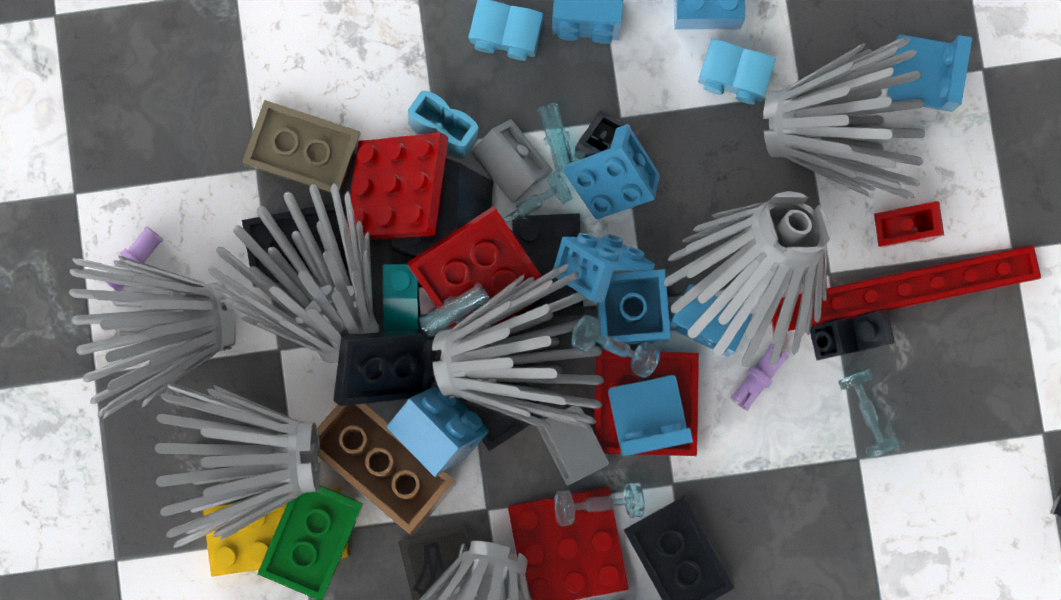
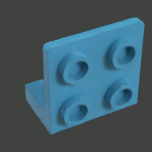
M898 35L896 40L904 36V39L910 38V41L907 45L899 48L893 56L909 50H916V55L911 59L892 65L891 67L894 69L891 77L914 71L921 72V77L916 81L889 87L887 96L892 99V102L919 98L923 99V107L953 112L962 104L972 37L958 35L952 43Z
M628 124L616 128L610 149L569 163L564 167L565 175L595 219H600L655 200L660 174Z
M579 233L577 237H562L553 269L569 264L567 270L556 278L560 280L571 273L578 272V278L567 285L592 302L600 303L605 302L614 270L650 271L654 269L655 263L645 258L643 251L622 244L623 239L618 236L604 234L603 238H596L589 234Z
M674 375L613 387L608 390L622 457L693 442L690 428L687 429L678 384Z

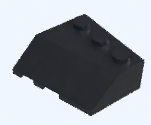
M446 158L435 236L393 238L390 247L393 251L410 258H415L492 207L493 181L459 162Z

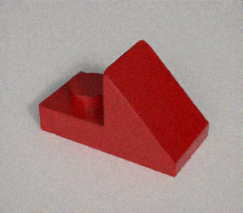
M939 201L874 213L878 247H890L911 242H930L944 236Z

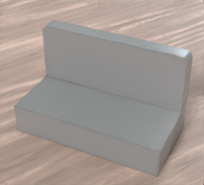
M512 119L491 129L472 150V155L513 203L519 200L531 186L545 179L553 171Z
M572 405L564 409L584 414L581 406ZM546 418L544 421L548 422L551 428L537 426L567 486L609 464L589 423L584 422L587 425V428Z

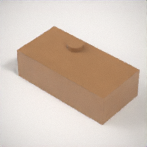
M337 404L317 428L320 451H317L318 456L408 534L413 536L457 485V482L445 471L434 477L386 428L388 423L366 404L339 406Z

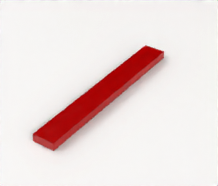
M1034 245L827 288L826 302L822 299L821 317L818 323L814 319L813 307L811 327L881 310L890 311L1041 279ZM802 293L798 296L787 332L793 331L796 328ZM785 297L781 298L771 320L773 334Z

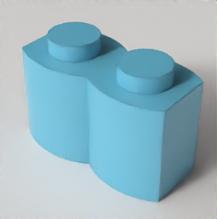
M477 0L468 37L469 41L475 44L474 48L478 51L494 53L495 49L508 52V57L526 61L527 56H536L544 14L536 10L510 6L492 0Z
M711 39L698 83L703 84V89L713 94L721 95L723 91L731 92L736 95L735 98L738 101L746 104H755L756 101L762 102L776 58L761 52L743 49L728 42Z
M421 91L408 109V124L411 129L418 135L441 132L448 136L446 153L452 157L464 159L477 141L479 127L476 122L464 112L450 109L447 103L434 93Z

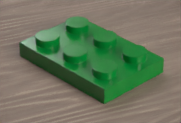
M321 485L319 491L303 493L288 502L257 575L316 600H324L364 503Z

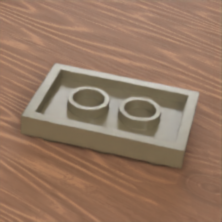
M264 100L242 164L308 187L311 184H315L320 191L331 194V186L336 184L340 194L361 132Z

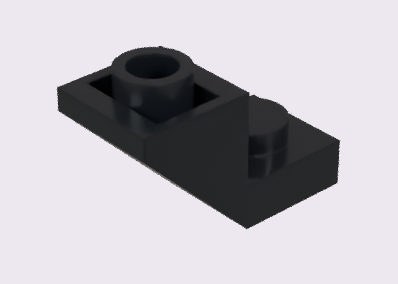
M888 310L836 320L813 326L810 329L816 361L895 343Z

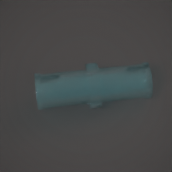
M552 103L548 104V107H539L538 112L540 113L546 135L543 138L545 146L549 145L555 174L564 173V164L567 165L574 162L568 142L571 137L569 131H565L559 104Z
M478 283L475 287L456 298H447L444 300V305L420 317L419 321L425 332L428 331L427 335L432 337L435 333L454 322L460 323L465 319L466 315L477 310L490 299L485 289H482V285Z

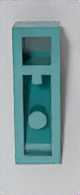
M383 264L384 332L420 329L418 284L420 283L407 264Z

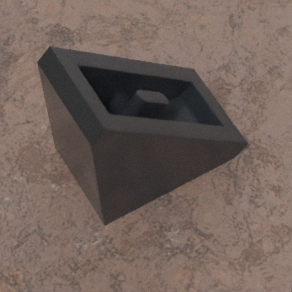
M599 111L577 142L574 156L578 159H583L610 149L616 128L625 124Z

